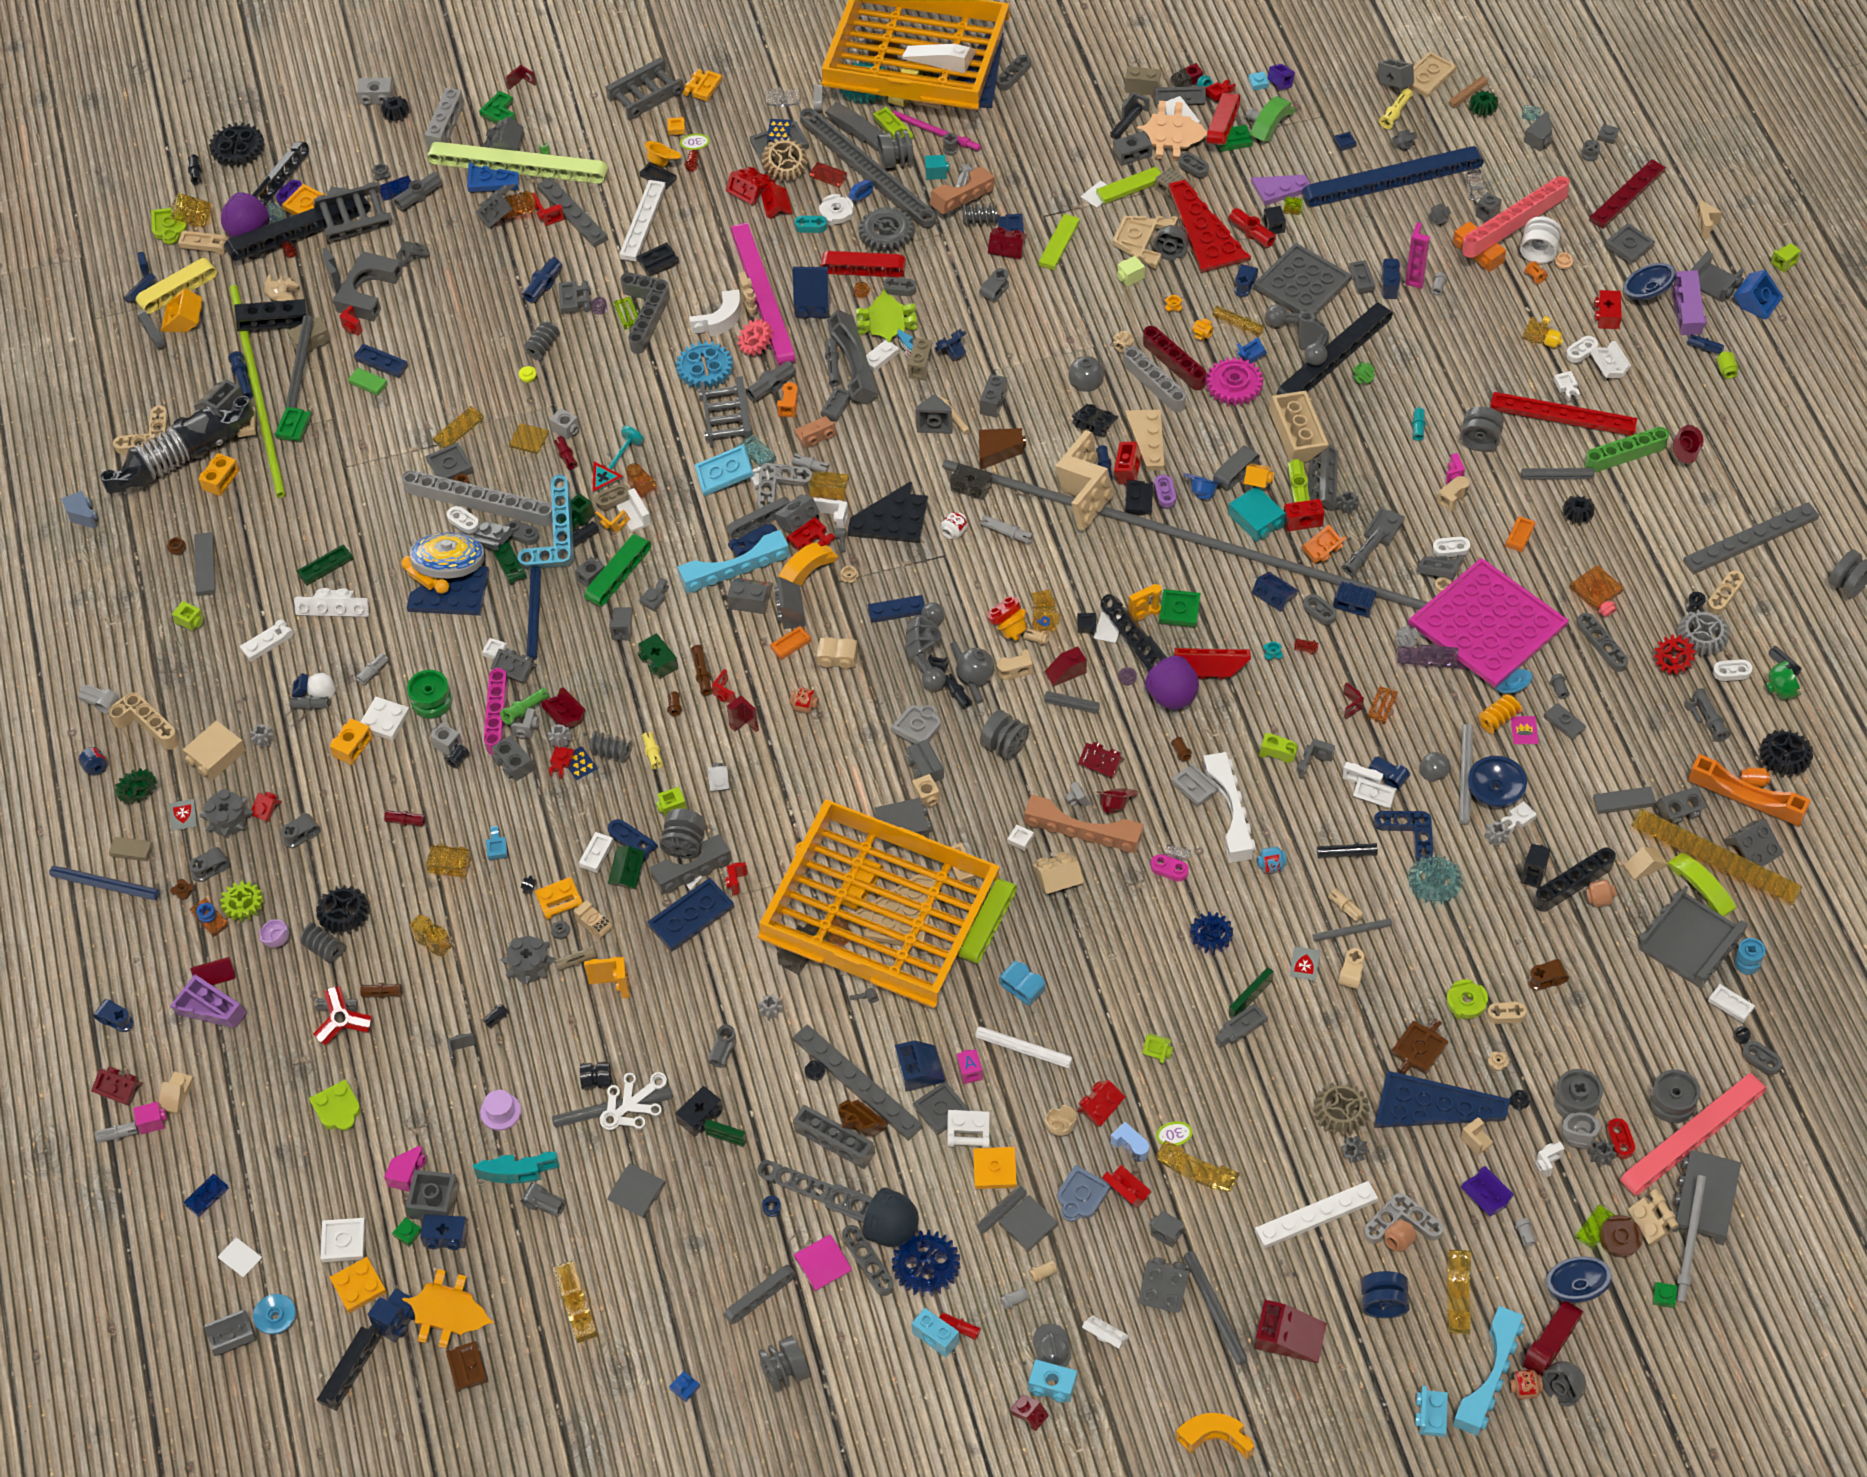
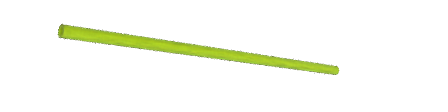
M231 285L229 289L234 307V304L242 303L238 286ZM239 331L276 496L283 498L285 490L248 331Z

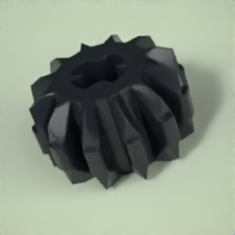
M394 95L392 98L387 97V100H383L381 112L384 119L388 120L389 123L392 121L397 123L399 120L403 121V118H408L410 109L406 99Z
M1578 494L1575 497L1570 496L1564 502L1563 515L1566 516V521L1571 520L1572 525L1575 522L1579 525L1582 522L1587 524L1593 518L1595 506L1592 504L1591 499H1586L1585 495L1583 497H1580Z

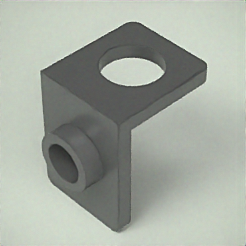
M1132 92L1122 104V118L1138 102V99L1145 102V105H1142V110L1148 111L1150 99Z
M404 241L396 255L402 267L406 266L412 254L429 257V253L424 245ZM405 251V252H406V257H405V259L403 260V259H402V253Z
M474 1033L458 1034L455 1037L446 1039L453 1068L456 1067L453 1050L476 1045Z

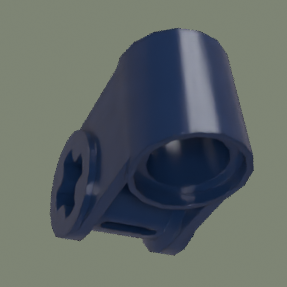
M1244 264L1240 265L1234 293L1237 296L1246 297L1250 294L1258 275V268Z
M106 998L93 1014L97 1021L119 1032L130 1031L134 1025V1021L129 1016L127 1009Z

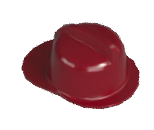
M1686 425L1674 437L1673 451L1681 462L1690 464L1697 459L1704 443L1702 432L1693 425Z
M1125 788L1097 791L1100 794V805L1105 813H1117L1120 810H1124L1129 797L1139 793L1136 790Z

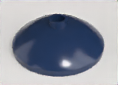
M1654 263L1644 266L1627 278L1624 283L1625 294L1635 300L1655 298L1671 287L1676 278V272L1667 263Z
M1488 756L1478 760L1471 767L1468 775V786L1474 797L1482 803L1495 807L1512 805L1522 798L1527 787V777L1523 768L1514 760L1503 756Z
M1583 1256L1566 1259L1555 1265L1548 1273L1546 1281L1548 1290L1554 1297L1565 1302L1582 1303L1601 1296L1611 1285L1612 1274L1605 1262L1597 1258Z

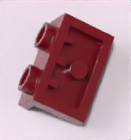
M1086 742L1078 764L1114 779L1120 763L1124 762V758L1120 756L1121 752L1114 749L1107 751L1103 749V745L1097 742L1092 744Z
M110 1066L107 1069L99 1068L91 1092L119 1103L130 1105L136 1086H142V1082L137 1081V1076L128 1073L124 1076L119 1074V1069Z

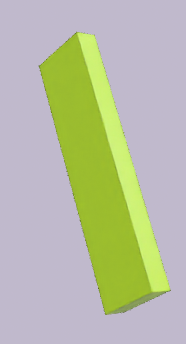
M1157 166L1097 188L1096 194L1103 204L1154 186L1156 177L1161 172Z
M1067 214L1062 216L1039 260V266L1051 270L1056 269L1080 223V218Z

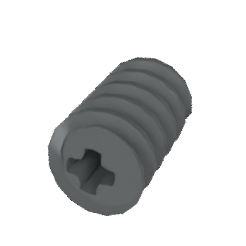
M983 203L982 208L979 207V204H976L975 209H973L972 204H969L968 209H966L965 204H962L963 222L965 221L967 226H969L970 221H972L974 226H976L977 221H979L980 225H983L984 220L987 225H990L991 220L994 225L997 224V204L995 208L992 203L989 204L988 208L985 203Z
M548 321L541 322L524 344L528 355L535 360H541L542 355H545L553 341L560 335L558 327Z
M594 731L589 747L591 754L594 756L598 754L600 757L606 756L607 759L613 757L616 761L620 759L621 762H626L631 754L632 740L626 744V738L619 742V736L612 740V735L609 734L605 739L603 732L598 737L597 731Z
M313 922L304 928L300 937L301 945L307 947L308 950L313 951L314 954L328 963L336 961L345 950L343 942H340L339 939L334 938L331 934L328 935L327 931H322V928L316 927V924Z

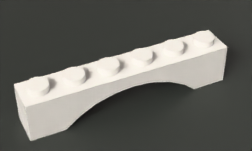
M1226 752L1203 756L1204 773L1219 787V792L1227 801L1232 814V823L1225 836V850L1228 861L1232 863L1250 860L1256 847L1254 839H1250L1249 836L1251 835L1250 824L1245 821L1247 817L1245 807H1241V792L1236 789V786H1238L1237 777L1232 775V760L1228 759Z

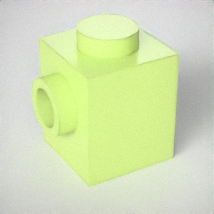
M1133 256L1118 264L1117 277L1128 287L1145 278V266L1136 256Z

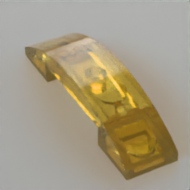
M1166 1140L1156 1155L1158 1161L1176 1173L1213 1189L1230 1192L1240 1176V1173L1221 1165L1218 1168L1184 1153V1148Z
M1449 1249L1447 1284L1448 1333L1470 1335L1471 1251Z

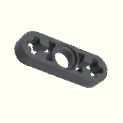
M1019 55L997 77V88L1002 91L1009 90L1031 68V58L1028 55ZM1011 71L1018 72L1017 74H1010Z
M142 310L136 313L139 322L157 350L165 347L166 344L147 312Z

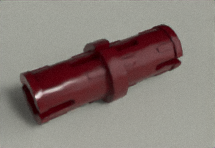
M563 436L557 437V440H554V444L559 451V457L564 460L567 469L572 470L575 468L574 465L576 467L578 465L573 456V450L568 447Z
M386 810L384 821L398 823L401 826L416 825L423 827L425 815L413 814L408 811L396 812Z

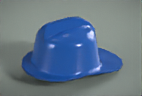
M1183 473L1184 476L1191 479L1192 492L1201 499H1211L1212 495L1216 492L1218 483H1222L1198 475Z

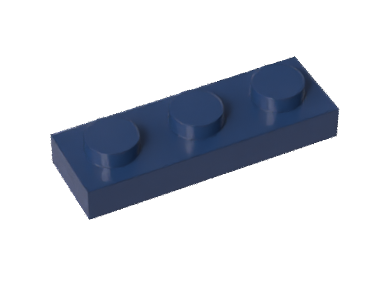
M362 344L353 355L356 361L398 378L408 367L406 360L366 344Z
M923 595L868 604L870 621L875 623L921 615L925 604Z

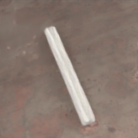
M981 1026L976 1030V1037L1066 1068L1071 1066L1072 1057Z

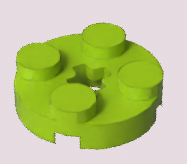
M1464 979L1455 982L1447 993L1446 1003L1456 1018L1472 1019L1485 1012L1488 995L1482 985H1477L1472 980ZM1464 996H1467L1469 999L1472 998L1470 1002L1463 1001Z

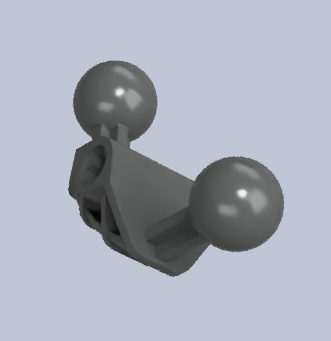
M1275 304L1270 306L1265 314L1267 323L1273 327H1280L1286 322L1299 324V347L1305 350L1304 356L1306 361L1314 366L1324 363L1327 358L1325 346L1329 343V331L1314 313L1307 310H1301L1300 314L1290 313L1282 305Z
M935 602L926 604L922 608L921 615H917L908 621L905 644L908 659H915L923 671L922 683L930 691L940 690L946 682L943 670L938 667H932L923 654L925 650L942 638L941 631L937 625L941 624L944 620L945 611L940 604Z

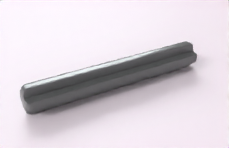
M1523 468L1521 471L1522 479H1593L1595 475L1594 468Z

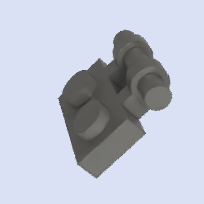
M576 281L559 283L561 314L579 312L578 306H583L586 312L591 310L592 300L589 296L591 288L587 281H583L582 286H577Z

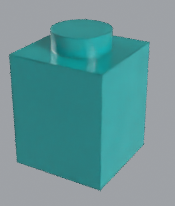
M945 155L925 156L926 180L946 179V172L950 171L949 161L946 162Z

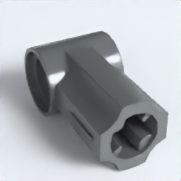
M722 1025L717 1030V1038L708 1057V1063L715 1067H725L730 1052L737 1043L735 1030L731 1025ZM725 1035H730V1036H731V1037L728 1038V1039H723V1037H724Z
M535 1182L530 1183L520 1200L525 1207L531 1210L539 1209L555 1217L561 1215L566 1203L565 1199L547 1192L543 1186Z

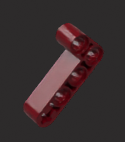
M1563 1301L1538 1341H1534L1529 1348L1523 1367L1528 1370H1534L1542 1377L1544 1375L1543 1372L1553 1363L1577 1326L1584 1311L1570 1302Z

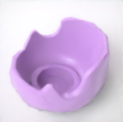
M279 919L268 921L259 930V940L269 948H278L284 945L289 936L287 924Z

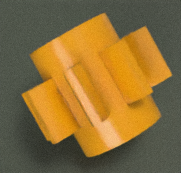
M1202 318L1201 321L1197 320L1192 328V332L1196 333L1194 337L1199 340L1209 339L1214 332V327L1211 326L1212 321L1206 318Z

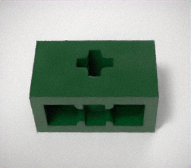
M657 633L638 643V656L642 662L645 661L648 664L649 671L652 674H656L659 679L679 669L677 657Z

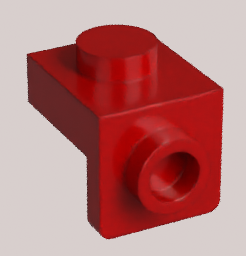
M349 306L339 316L342 328L349 333L359 336L363 332L360 320L356 318L354 308Z
M268 791L265 794L257 793L251 809L253 810L252 816L269 822L275 805L281 804L282 801L276 798V794Z
M736 862L726 866L728 877H725L727 889L731 888L732 896L740 894L737 877L748 875L746 862Z

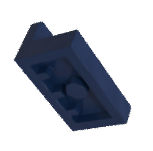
M1267 572L1257 578L1252 594L1275 609L1282 611L1286 602L1296 597L1299 590L1271 572Z

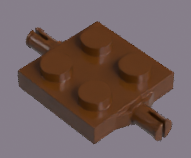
M1434 1019L1430 1027L1423 1026L1414 1020L1409 1025L1391 1052L1392 1055L1404 1062L1398 1069L1400 1074H1406L1410 1067H1414L1425 1074L1429 1072L1448 1045V1040L1436 1032L1442 1024L1440 1020Z

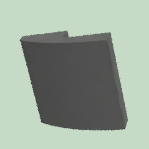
M324 247L322 253L332 290L337 294L341 287V280L336 261L330 251Z
M629 1163L614 1185L607 1200L645 1218L654 1199H658L666 1181Z

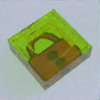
M1286 197L1283 213L1300 215L1303 199Z

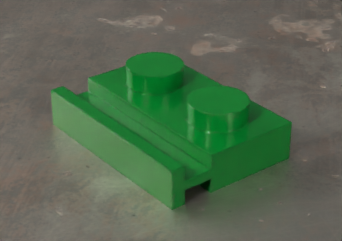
M1247 124L1232 127L1225 145H1218L1219 151L1224 152L1252 147L1253 140H1251Z
M286 407L275 432L276 438L290 441L298 440V442H301L312 417L311 411L308 410L306 412L303 409Z

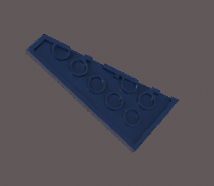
M1002 33L979 101V108H993L1004 33ZM986 34L984 38L990 39L991 35ZM979 44L977 49L986 50L987 45ZM974 55L972 60L983 61L984 57ZM968 66L967 71L979 72L980 68ZM958 76L956 81L975 83L976 79Z
M1387 1071L1374 1128L1471 1123L1478 1117L1483 1122L1506 1121L1510 1099Z

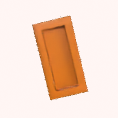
M1518 516L1505 547L1523 553L1536 522Z
M799 626L770 644V649L780 660H783L810 643L811 637Z

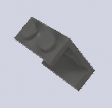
M1707 251L1690 271L1698 270L1701 292L1723 303L1727 297L1730 298L1735 288L1740 287L1742 284L1744 269L1741 268L1733 275L1711 264L1713 253Z

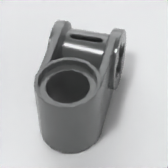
M1003 268L996 269L981 285L980 295L997 302L1009 287V281L1007 280L1008 271Z
M308 813L302 814L297 819L284 825L281 829L284 844L288 848H296L307 840L314 838L320 832L319 825Z
M219 847L208 850L206 853L193 858L189 863L193 879L198 882L206 881L208 878L224 872L230 865Z

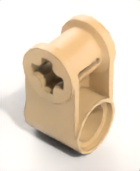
M1353 948L1347 952L1338 985L1355 989L1359 988L1364 964V953L1362 950Z

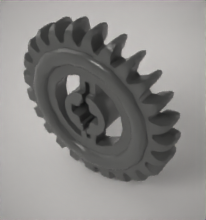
M880 207V210L874 209V212H868V215L863 216L858 227L861 241H865L866 246L870 244L871 250L876 245L877 252L880 247H883L884 252H886L887 247L893 252V246H896L899 250V244L905 247V241L910 243V238H913V233L915 232L912 217L908 216L907 212L903 213L902 209L897 211L896 207L892 209L890 207L886 209ZM893 221L898 224L899 229L894 227ZM874 227L879 228V234L875 231Z

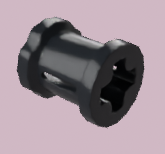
M1692 592L1688 598L1689 603L1686 606V611L1688 613L1690 611L1695 613L1698 609L1700 612H1703V605L1706 602L1705 595L1701 592Z
M930 654L928 661L931 666L942 669L946 674L949 658L933 657Z
M459 743L444 758L447 764L455 769H458L459 763L470 754L468 749Z

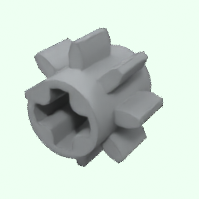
M1407 625L1396 631L1398 635L1395 640L1398 646L1402 645L1407 649L1418 643L1416 639L1420 635L1416 627L1412 629Z
M265 723L263 725H255L254 730L250 731L253 745L258 743L260 748L270 746L271 740H275L272 727L267 728Z
M555 725L551 728L552 732L547 733L550 745L558 746V748L568 746V741L572 740L569 727L565 728L563 725Z
M1494 821L1492 825L1487 824L1485 838H1489L1490 845L1500 846L1503 841L1508 842L1510 829H1506L1504 822Z
M773 994L769 996L763 995L762 1002H758L760 1016L765 1015L767 1020L771 1018L777 1019L778 1013L783 1012L781 998L776 999Z

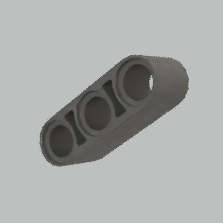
M1243 445L1215 472L1213 481L1222 482L1218 484L1227 490L1232 489L1245 476L1247 465L1250 463L1257 464L1260 455Z

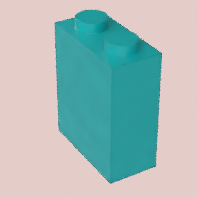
M1258 486L1229 503L1228 515L1255 542L1265 539L1270 533L1276 529L1279 530L1285 524L1286 513Z

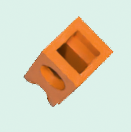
M788 382L782 387L783 401H777L778 417H796L798 388L795 383Z

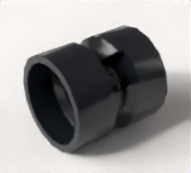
M597 1062L596 1066L592 1063H580L581 1089H594L595 1086H598L600 1089L609 1088L611 1086L610 1062Z

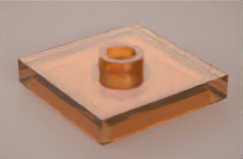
M1598 565L1573 581L1569 587L1596 611L1600 608V605L1612 600L1622 593L1624 589L1623 586Z

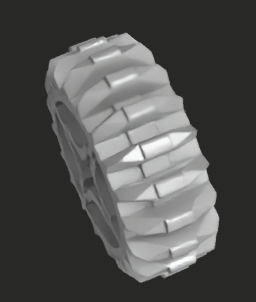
M1698 609L1695 613L1690 611L1679 622L1677 635H1682L1683 640L1688 638L1689 644L1693 643L1694 645L1692 650H1696V653H1699L1701 657L1704 654L1710 657L1712 653L1717 655L1719 651L1722 652L1728 644L1730 633L1729 625H1725V619L1720 620V615L1715 616L1713 611L1707 613L1706 609L1703 612H1700ZM1690 628L1694 629L1692 633L1689 631ZM1716 633L1717 638L1714 639L1713 634Z

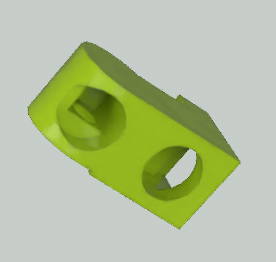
M1266 732L1259 756L1264 758L1270 756L1278 758L1283 762L1291 763L1295 760L1298 745L1291 740Z

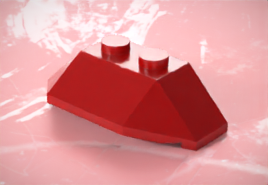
M1174 648V656L1184 657L1195 670L1198 678L1213 676L1225 679L1233 676L1251 660V650Z

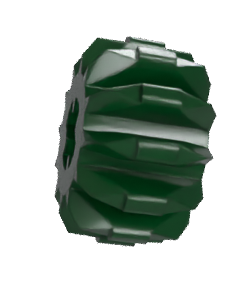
M1482 89L1480 92L1475 91L1474 95L1470 98V110L1473 112V115L1478 114L1479 117L1484 116L1486 118L1487 115L1492 116L1498 108V97L1495 96V93H1489V90L1486 92Z

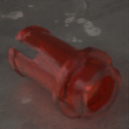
M690 150L688 153V159L684 164L687 171L693 172L698 167L699 152L696 150Z
M284 241L285 243L280 245L284 256L293 258L296 255L295 246L290 242Z
M1296 638L1294 650L1310 652L1311 655L1313 653L1317 654L1319 642H1316V640L1308 641Z

